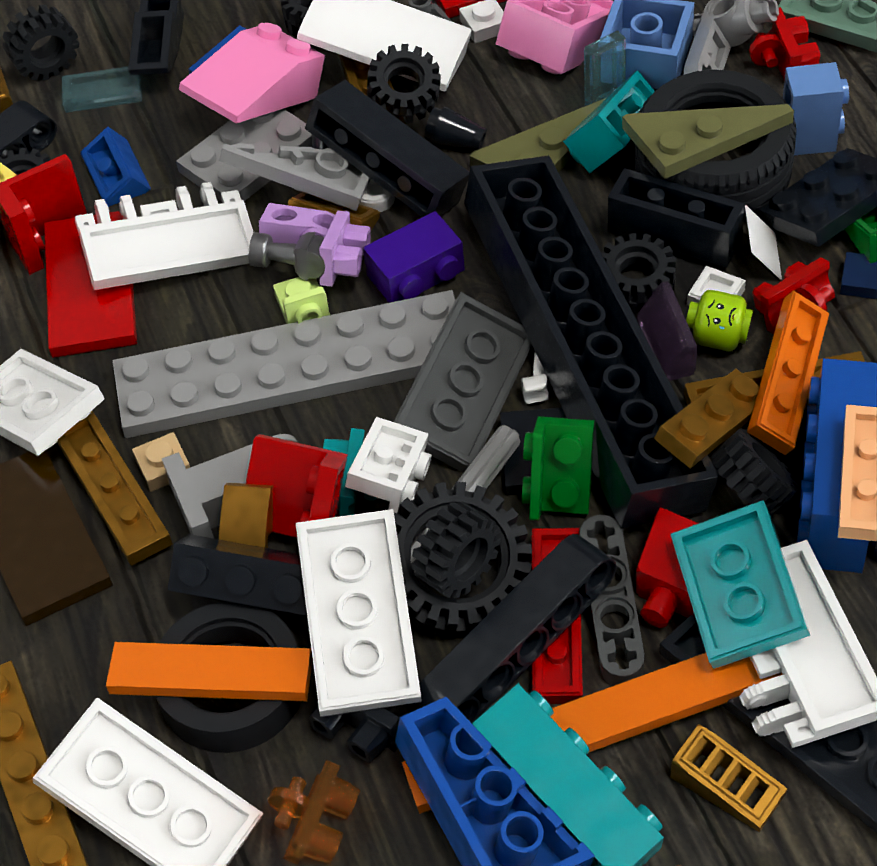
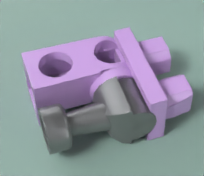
M269 203L259 220V233L254 232L250 240L249 264L250 266L267 267L271 260L294 265L295 272L301 279L307 281L308 278L320 277V285L332 287L337 275L358 277L362 265V255H364L363 247L371 243V227L350 224V212L337 210L336 215L323 210Z

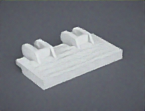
M202 183L200 185V198L204 207L193 208L187 187H176V201L179 211L175 200L140 205L142 217L136 216L131 196L125 195L121 196L119 202V209L123 220L111 221L109 208L104 199L95 200L94 207L98 224H95L93 213L75 216V223L93 290L249 264V245L254 232L244 200H241L239 191L221 192L222 204H218L212 183Z
M807 540L782 547L781 549L811 636L750 656L760 679L781 672L783 675L748 686L739 696L747 710L788 698L790 704L772 709L769 712L766 711L763 714L761 713V715L756 716L751 724L759 737L784 731L792 748L877 720V676Z

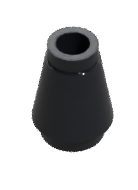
M446 106L443 109L434 107L429 115L424 137L432 140L433 145L479 150L483 146L487 128L480 126Z

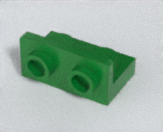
M538 416L533 433L526 432L523 458L525 461H532L531 476H524L522 504H530V520L539 521L542 511L589 514L594 420Z

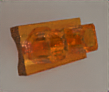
M326 760L320 774H317L308 797L302 794L307 782L296 776L292 777L288 788L274 787L271 789L268 803L278 811L274 825L280 829L287 830L292 818L299 819L283 859L297 865L301 858L306 856L310 859L330 864L335 857L343 833L319 823V819L324 810L347 820L360 793V789L336 777L340 765Z

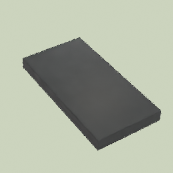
M460 292L393 422L428 433L425 452L432 454L436 459L464 473L484 447L531 349L532 344L523 325Z

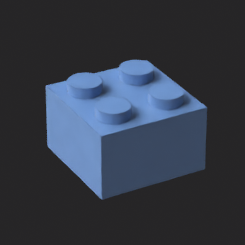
M614 0L598 43V80L623 83L638 70L652 88L659 89L663 84L681 76L693 39L694 2L682 0Z

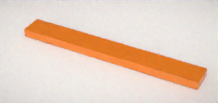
M704 653L552 708L554 714L551 718L563 731L569 727L572 728L585 741L590 749L589 752L727 703L729 699L740 696L748 686L756 685L759 682L783 674L781 672L760 679L750 657L713 669L707 654ZM405 761L401 762L419 814L431 810Z

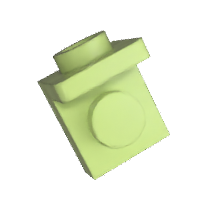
M296 277L273 285L275 297L286 324L294 322L300 324L304 320L330 315L325 290L322 286L319 287L316 278H308L306 281Z

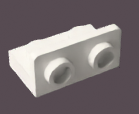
M376 417L348 471L345 487L389 501L388 510L393 509L394 513L397 514L400 504L407 497L410 501L414 499L419 485L415 480L423 481L427 474L432 454L425 452L429 434Z

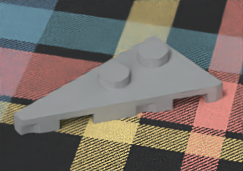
M224 144L219 159L222 163L357 211L371 179L331 148L315 149L313 147L280 145L278 153L254 152V144Z

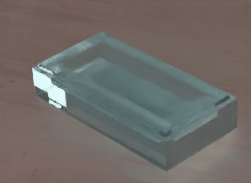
M618 30L584 47L585 106L609 97L626 81V38Z
M129 66L62 76V99L65 112L142 102L141 75H130Z

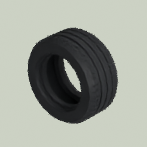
M714 69L681 75L663 84L644 102L639 113L780 105L787 103L768 84L753 76L736 71ZM794 115L793 123L746 143L754 149L750 154L733 160L705 161L666 179L662 177L635 144V171L745 203L758 215V211L770 204L775 194L786 190L790 184L797 131ZM746 211L744 212V221L747 220Z

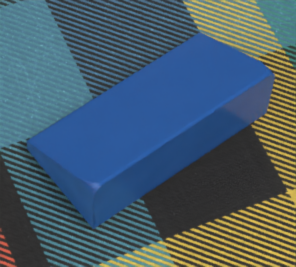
M105 128L80 152L101 198L105 200L108 207L119 203L121 196L130 195L131 198H134L151 190L129 142L111 128Z

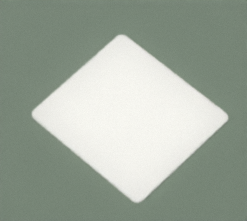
M745 205L751 252L782 280L775 232Z

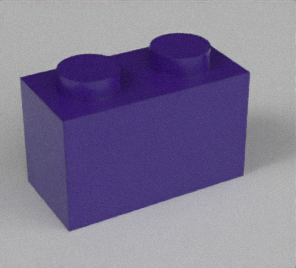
M436 211L363 247L367 276L389 303L415 298L421 292L443 281L450 280L465 270L463 242Z

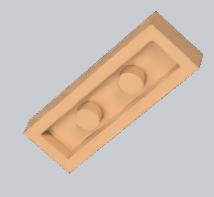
M846 405L838 538L877 541V407Z

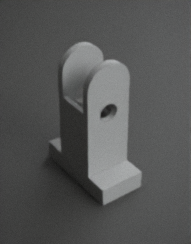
M278 434L272 436L275 438L297 442L296 438L289 434ZM253 444L186 469L179 452L162 458L169 484L191 535L214 539L211 528L220 525L224 485L226 483L246 484Z

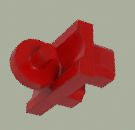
M780 7L778 8L779 15L776 16L777 20L772 22L771 30L767 34L761 32L756 35L755 40L750 45L749 55L751 60L757 65H767L769 68L778 65L785 81L786 67L819 64L820 50L816 42L806 43L808 42L809 29L805 17L799 16L786 19Z
M821 257L808 265L798 261L786 269L783 281L776 285L764 282L753 289L752 294L755 308L764 314L767 331L775 333L783 300L793 290L827 311L826 303L835 298L834 289L828 278L829 261Z

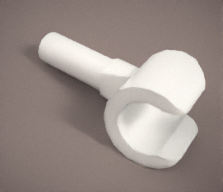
M536 352L534 353L533 376L521 378V387L526 404L543 402L549 399L547 376Z

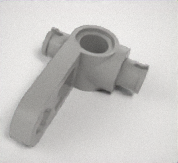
M710 0L705 6L703 13L694 14V40L684 65V75L695 71L724 70L731 47L744 43L754 33L760 32L765 22L777 20L776 16L779 15L777 1Z

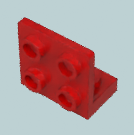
M66 154L0 183L1 220L10 245L29 275L45 268L40 255V251L45 249L41 236L45 235L44 223L87 214L72 162Z
M258 434L254 438L246 484L273 486L272 532L297 537V522L336 517L348 454Z

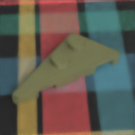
M606 98L474 151L470 155V167L549 155L559 173L572 159L569 148L563 141Z
M788 104L633 113L622 116V129L662 177L666 179L793 123L794 110Z

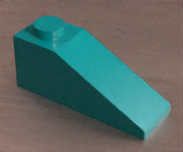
M638 70L590 113L563 141L569 148L572 158L579 164H582L589 173L628 144L631 138L622 129V116L639 113L644 102L655 92Z

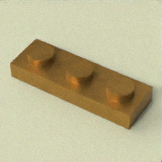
M738 369L733 370L661 425L654 439L691 469L750 421L759 386Z

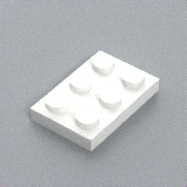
M20 349L0 365V435L39 456L43 451L52 447L77 422L85 419L105 398L97 385Z

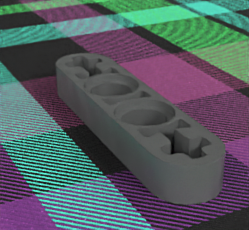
M596 515L583 522L580 528V536L599 549L595 535L604 534L607 540L606 555L616 562L615 573L621 577L620 583L613 587H607L589 605L600 672L603 679L609 685L615 686L643 676L644 649L623 531L614 518L607 515ZM614 611L623 613L629 621L622 628L611 629L606 627L601 619L605 614ZM624 644L625 660L629 663L628 669H619V665L616 663L615 645Z

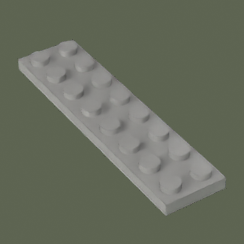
M453 290L304 320L300 324L294 322L113 360L121 424L125 438L416 378L455 302Z

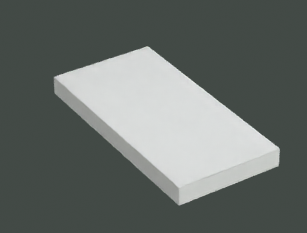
M393 509L297 522L296 530L320 717L421 702Z
M99 698L94 700L33 777L35 785L150 866H228L263 816L260 810Z

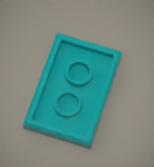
M764 500L670 534L706 654L713 669L811 636Z

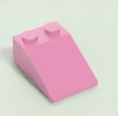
M507 0L496 45L508 49V53L515 58L530 59L542 64L541 68L549 73L563 74L581 65L598 45L613 0Z
M260 23L257 27L240 31L182 80L179 90L237 124L315 99L318 94L325 55L311 48L309 43L297 40L282 32L278 25Z

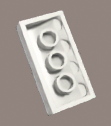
M313 0L300 26L297 40L370 65L372 59L376 60L377 53L381 50L387 55L388 46L395 44L396 50L401 51L402 44H409L408 51L411 52L414 51L415 46L421 47L422 57L429 52L433 56L432 64L438 63L440 67L439 74H441L440 90L445 92L466 54L472 29L392 0ZM399 75L404 78L418 82L415 78L411 76Z

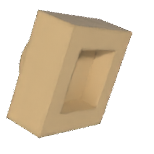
M174 432L132 449L150 492L169 485L162 458L179 452L186 469L190 468L189 462Z

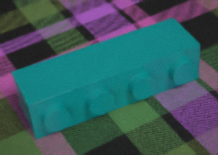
M518 683L472 723L492 745L491 750L509 769L513 767L526 781L525 787L545 808L549 806L563 821L562 826L578 843L583 842L595 855L592 866H643L661 849L664 837L659 831L663 826L658 818L645 805L640 804L636 808L624 796L622 792L626 790V787L621 779L608 766L604 765L599 769L586 755L590 749L585 741L572 728L569 727L563 731L551 718L554 714L552 707L537 691L533 690L528 694Z

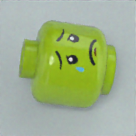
M707 290L702 294L699 303L690 302L685 327L693 329L692 337L697 345L731 352L737 348L738 343H746L753 310L746 309L747 303L742 296Z

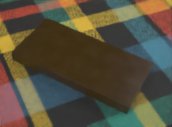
M46 450L39 456L28 451L0 464V572L26 626L113 586L111 578Z

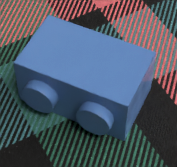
M836 62L786 67L783 99L794 110L797 130L794 155L836 151L838 134H843L845 131L842 104H848L849 102L847 79L840 78Z

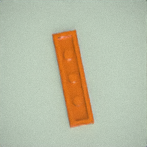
M794 290L783 300L747 429L749 434L784 455L792 451L796 445L810 390L811 376L814 375L829 317L827 311Z
M114 642L106 688L109 694L307 701L313 661L311 648Z

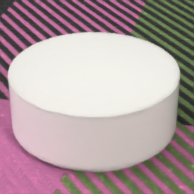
M370 179L360 205L383 212L393 205L395 196Z

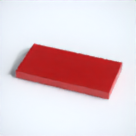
M120 211L109 212L111 221L123 220ZM93 215L95 224H98L96 215ZM75 218L45 222L48 344L52 358L136 345L137 333L133 284L93 290Z

